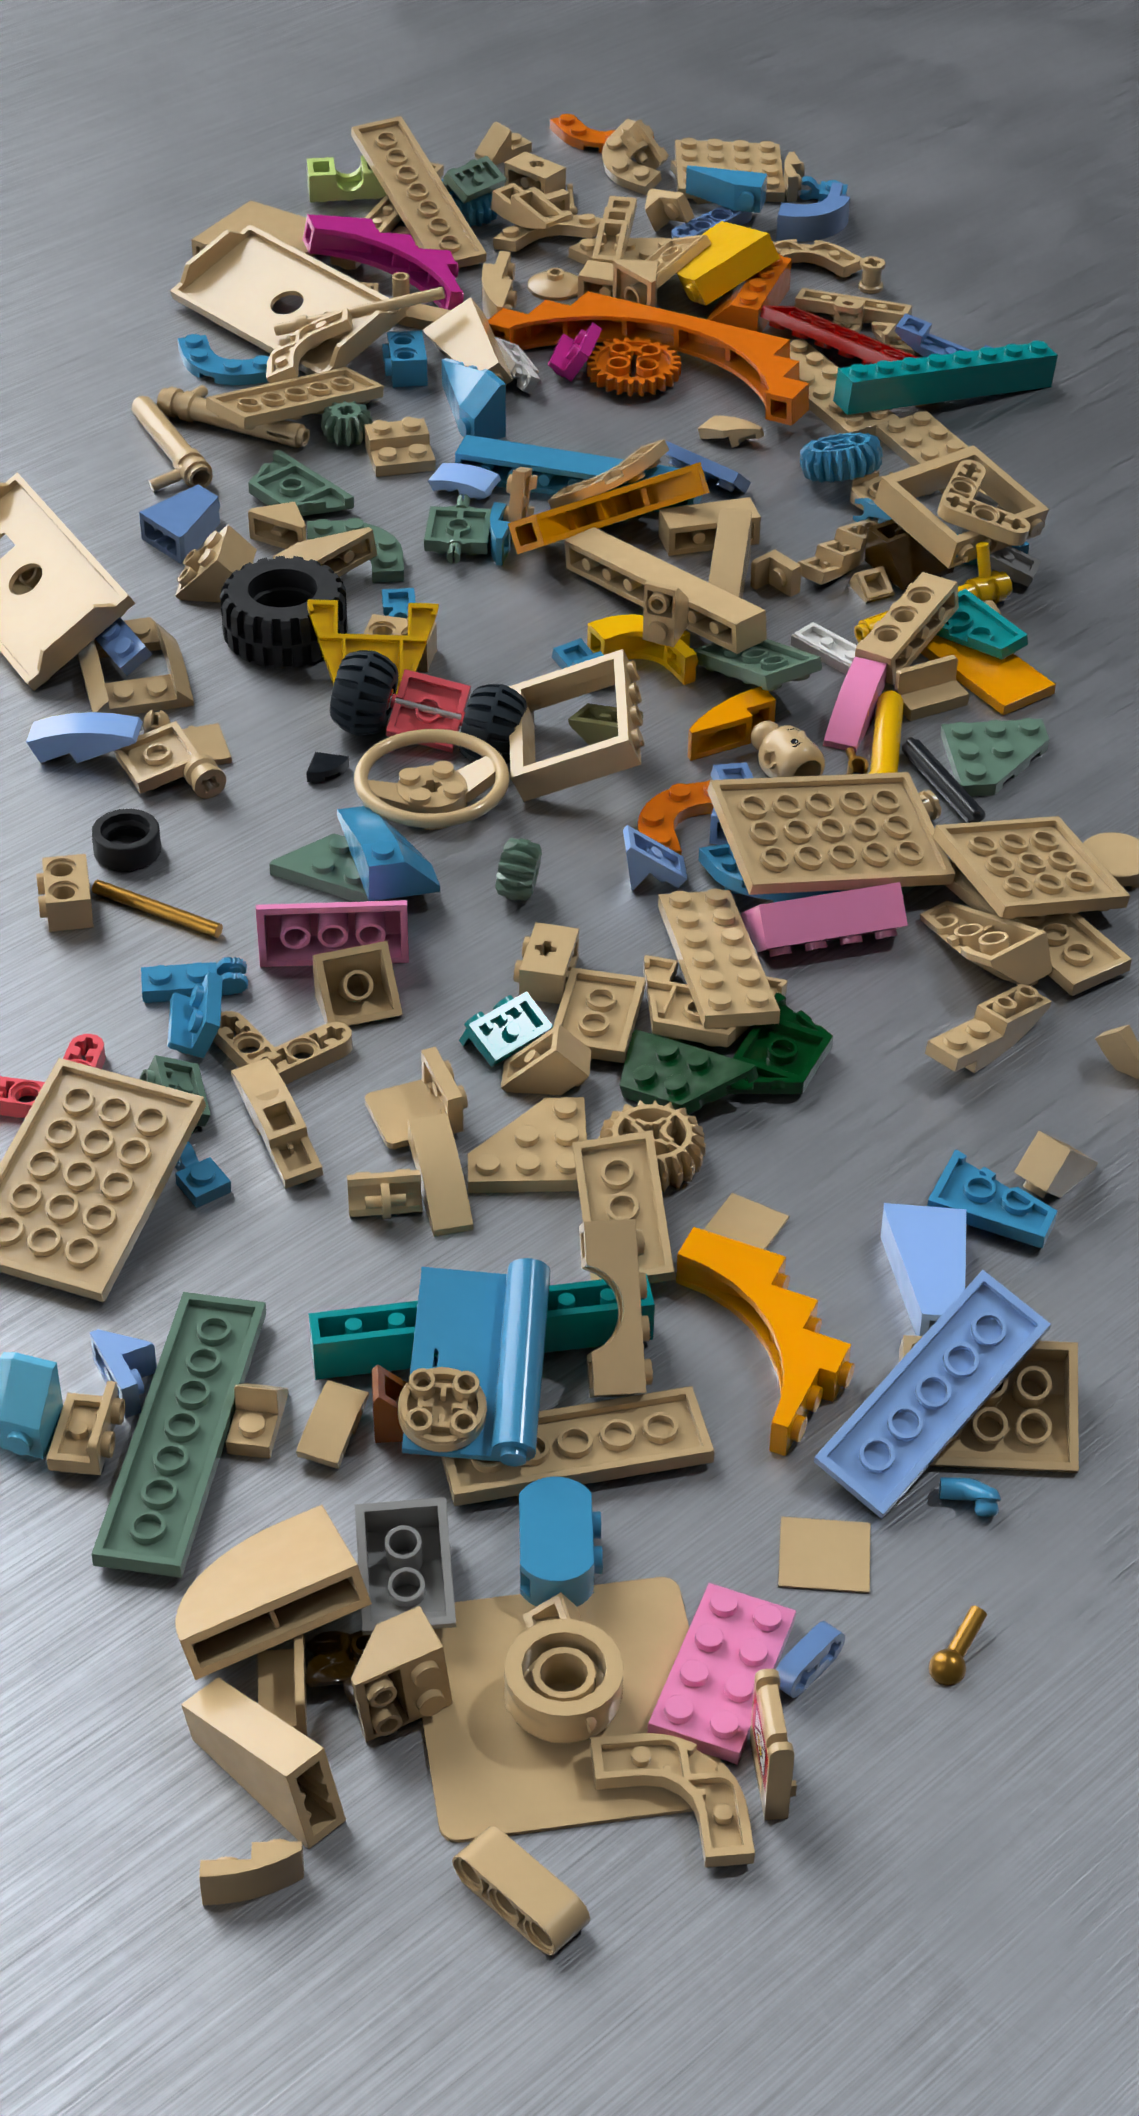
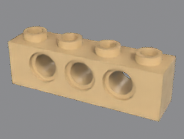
M922 572L913 583L908 585L905 593L899 600L891 605L885 616L875 623L872 631L865 639L857 644L855 657L887 663L885 683L894 685L897 670L909 667L959 608L957 582Z

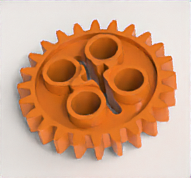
M626 336L624 341L613 338V343L603 341V347L595 346V351H592L587 360V376L590 377V382H597L598 388L606 386V392L617 390V395L627 392L628 396L638 392L640 396H644V392L648 391L654 395L656 389L664 392L666 391V386L673 387L674 382L679 381V376H681V356H677V350H671V345L662 346V341L652 343L651 338H647L645 341H640L639 336L634 340H630ZM634 355H637L635 377H630L632 373V359Z

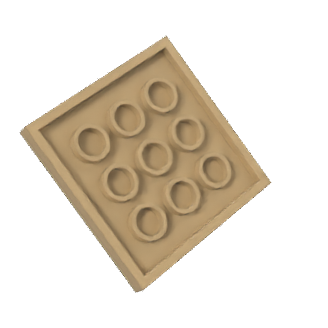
M693 138L675 140L677 192L685 193L687 199H696V196L686 193L687 166L690 165L766 173L767 191L765 202L785 201V185L779 144L771 141L749 143L745 140H736L734 142H723L719 139L696 141Z
M1059 816L936 825L934 840L1001 919H1015L1028 916L1044 917L1051 914H1076L1085 911H1108L1110 909L1127 908L1130 899L1129 893Z

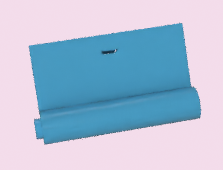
M532 1258L517 1259L509 1264L507 1274L433 1267L421 1268L410 1374L419 1368L431 1369L436 1367H448L474 1373L478 1377L479 1385L486 1397L487 1413L485 1425L481 1433L472 1443L464 1448L451 1452H434L416 1445L404 1433L402 1453L498 1461L513 1467L522 1466L535 1457L551 1272L550 1267L546 1263Z

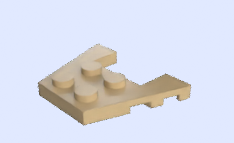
M645 955L643 972L652 1034L666 1036L673 1040L684 1039L700 1042L707 1046L728 1047L751 1027L737 1026L704 1029L688 985L673 982L677 974L678 961ZM766 976L773 995L777 992L785 996L788 980Z

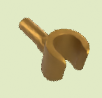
M852 747L847 748L846 754L849 761L846 775L853 774V772L867 774L868 761L864 757L856 756Z

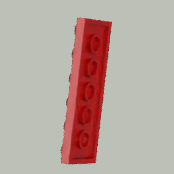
M762 305L759 317L769 320V326L780 330L788 328L792 330L793 336L801 339H808V337L815 339V345L826 349H831V347L839 349L838 354L851 359H854L855 356L861 358V364L863 365L875 364L882 360L891 362L903 360L906 357L919 358L797 307Z

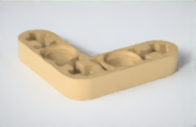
M974 460L961 461L941 497L937 510L938 516L948 523L1008 545H1023L1030 531L1029 522L1021 516L975 500L982 486L986 469L981 463Z
M234 1011L221 1012L220 1028L213 1041L239 1068L268 1058L278 1071L285 1085L350 1054L352 1051V1030L344 1023L330 1022L274 1047L243 1015ZM246 1047H255L259 1049L256 1052L243 1053L240 1051L241 1049ZM298 1053H310L312 1055L305 1059L294 1057Z

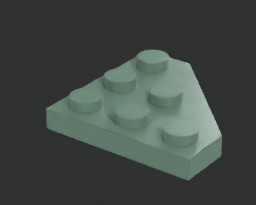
M1024 718L1022 720L956 722L954 724L941 725L940 736L954 778L970 796L996 795L1003 789V783L1008 778L1014 779L1029 766L1030 760L1035 755L1041 756L1048 750L1049 736L1042 719Z

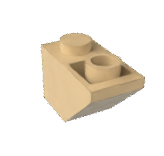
M649 580L644 583L643 640L674 647L688 627L689 598L678 587Z

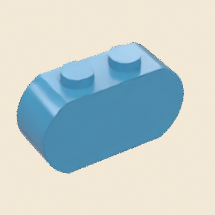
M565 1477L538 1479L527 1485L519 1493L520 1594L529 1603L537 1607L561 1592L578 1607L586 1602L594 1593V1574H603L602 1546H593V1539H601V1511L592 1512V1493L580 1482Z

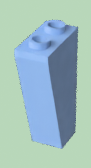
M884 1203L881 1240L915 1335L923 1336L965 1290L966 1209Z

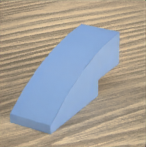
M100 712L53 716L33 722L26 743L40 763L68 753L71 754L76 763H80L135 744L143 722L139 717Z

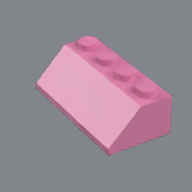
M900 882L761 904L741 913V918L757 953L769 951L770 957L792 954L791 947L801 945L805 946V951L827 948L826 941L837 939L840 940L841 946L862 942L861 935L873 933L876 940L897 936V929L908 926Z
M407 900L256 905L260 967L313 966V955L388 941L392 963H409Z

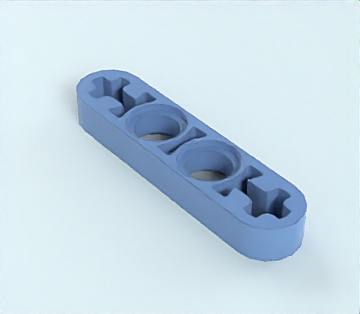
M720 206L690 220L688 223L672 229L671 238L702 235L721 221L741 226L751 221L752 212L737 211Z

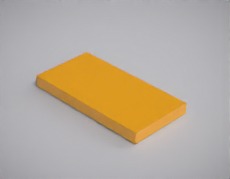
M937 635L921 652L930 661L954 655L958 659L956 680L1003 716L1055 693V683L1014 653L1004 659H999Z

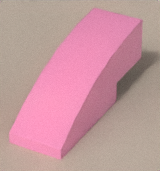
M854 657L837 697L824 737L823 746L841 750L852 747L855 753L857 752L875 716L878 697L885 687L887 663Z

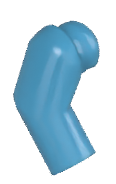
M940 1477L939 1499L975 1501V1513L977 1516L995 1517L999 1513L998 1502L1001 1501V1497L996 1489L972 1478Z

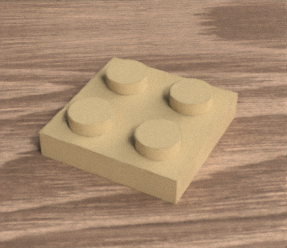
M177 721L138 736L135 744L114 750L117 760L140 794L184 777L183 770L187 762L193 757L200 755Z

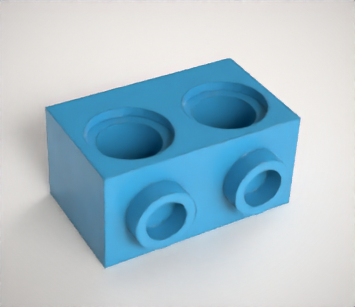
M422 330L387 332V344H382L383 362L385 363V375L391 376L392 386H428L427 356Z

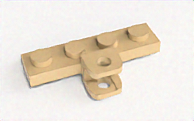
M802 288L795 297V307L812 314H818L819 312L830 314L834 318V323L858 333L863 328V323L876 321L895 323L897 325L905 313L911 315L912 305L806 288Z

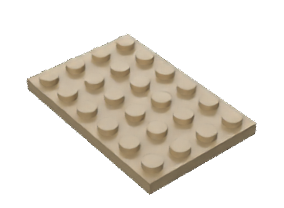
M909 772L710 780L707 792L749 895L852 890L900 882L901 887L952 884L956 875L947 854L933 838L935 828Z
M58 1058L0 1162V1272L105 1302L206 1108L204 1097Z

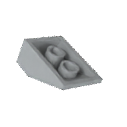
M446 1497L354 1504L358 1567L372 1603L361 1609L363 1635H371L376 1624L417 1606L421 1607L433 1629L456 1627Z

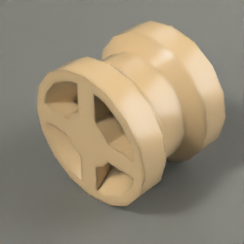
M197 755L190 759L184 767V778L192 786L197 796L203 799L213 798L225 788L226 776L211 756Z

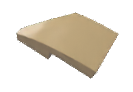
M872 322V332L878 341L914 356L919 355L897 335L895 323Z
M713 416L698 427L701 439L728 437L732 448L739 446L745 439H759L765 436L761 426L731 416Z
M1130 1025L1105 1031L1095 1038L1115 1070L1139 1079V1042Z

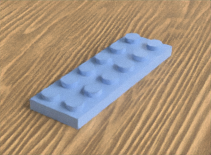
M982 1270L814 1457V1463L883 1519L1048 1332L1051 1323Z

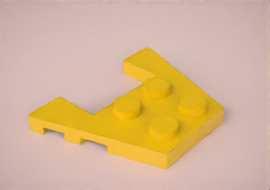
M308 599L307 610L332 684L334 685L339 666L347 654L360 650L376 651L388 657L398 669L396 694L398 693L404 670L417 672L439 609V604L408 603L407 636L338 633V600Z

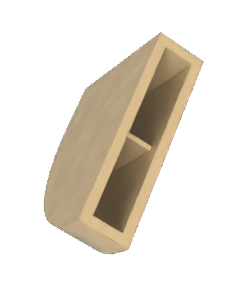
M319 1505L258 1532L215 1560L196 1578L183 1596L177 1609L175 1628L194 1679L197 1680L369 1606L372 1603L355 1559L323 1505Z

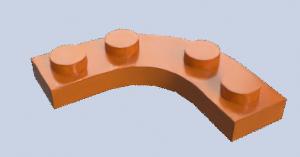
M562 114L558 118L550 119V129L562 141L581 150L589 146L599 148V153H602L606 140L615 131L591 129L573 114Z
M710 780L689 784L677 783L672 785L670 789L654 796L641 810L638 819V831L682 855V849L675 829L679 823L687 818L712 813L714 807L707 792Z

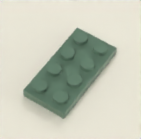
M769 639L738 654L714 642L694 649L698 657V665L704 666L710 671L724 673L726 677L738 678L743 680V683L760 686L766 691L779 689L782 687V683L791 680H806L810 677V674L823 670L820 656Z

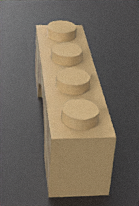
M636 1219L584 1221L579 1226L581 1269L602 1278L612 1289L618 1305V1321L612 1336L599 1349L587 1354L589 1398L647 1393L646 1385H652L653 1370L651 1359H644L643 1342L650 1340V1324L648 1315L642 1316L641 1298L647 1297L645 1272L639 1273L638 1255H644L643 1230H636Z

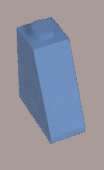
M198 484L140 511L142 540L178 563L183 564L188 553L193 549L197 550L220 524V502L218 496Z

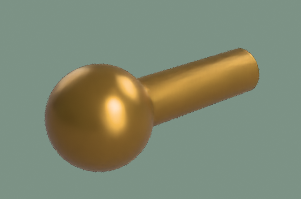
M970 1607L948 1648L936 1652L931 1657L929 1673L936 1682L942 1685H955L963 1680L966 1673L964 1657L987 1617V1613L980 1607Z

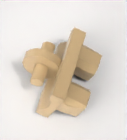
M641 119L637 120L629 130L620 136L629 150L626 155L629 159L635 158L637 163L657 170L667 160L668 153L664 147L658 146L650 126L644 125Z
M399 1169L395 1170V1172H358L354 1175H347L349 1217L382 1215L383 1219H391V1214L423 1212L420 1170Z

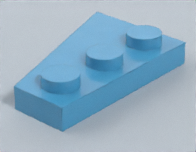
M955 1149L928 1199L927 1206L966 1209L967 1225L1043 1249L1056 1223L1058 1211L1019 1187L1009 1188L996 1180V1173L986 1167L980 1170L966 1162L967 1156Z

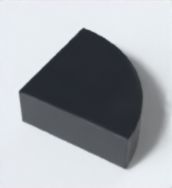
M315 752L306 772L307 782H324L325 777L338 773V776L342 775L349 768V756Z

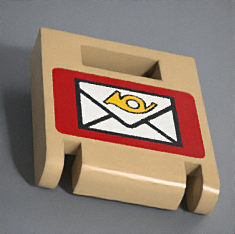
M762 1669L755 1674L749 1739L764 1820L788 1818L790 1797L796 1796L797 1790L796 1780H792L795 1754L793 1744L788 1742L779 1694L780 1677L776 1669Z

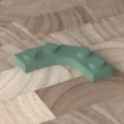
M359 518L334 521L328 519L307 521V540L370 527L373 530L378 554L370 559L372 564V583L404 582L403 549L396 537L386 530L364 523Z

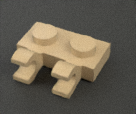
M519 467L513 470L512 474H509L506 491L510 493L509 506L505 507L503 521L513 522L534 515L535 507L529 506L530 490L537 489L538 475H532V468Z

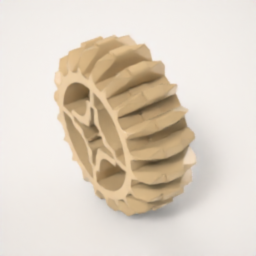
M656 1099L653 1104L646 1105L639 1100L636 1107L624 1104L622 1111H612L611 1117L604 1120L598 1138L653 1130L663 1193H665L666 1188L670 1185L679 1189L683 1181L692 1182L693 1175L700 1172L703 1156L706 1153L705 1134L703 1127L698 1125L696 1116H688L685 1108L675 1110L671 1102L665 1106L658 1105Z

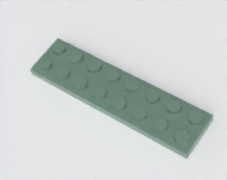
M183 1292L91 1554L93 1566L182 1578L236 1410L234 1387L245 1382L266 1317V1302Z

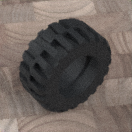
M276 556L275 559H267L266 557L258 559L257 563L252 564L249 562L243 565L240 571L235 570L221 588L220 602L225 642L236 655H239L247 662L255 661L258 666L266 667L267 665H272L274 668L284 669V666L297 668L302 667L305 663L314 664L319 662L323 654L307 610L308 599L338 600V633L347 634L346 588L343 585V581L327 565L321 566L319 561L313 559L307 561L303 557L298 556L293 558Z

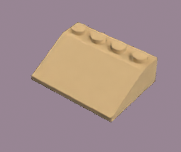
M903 1335L899 1347V1362L922 1336ZM1039 1341L929 1466L1078 1473V1342Z

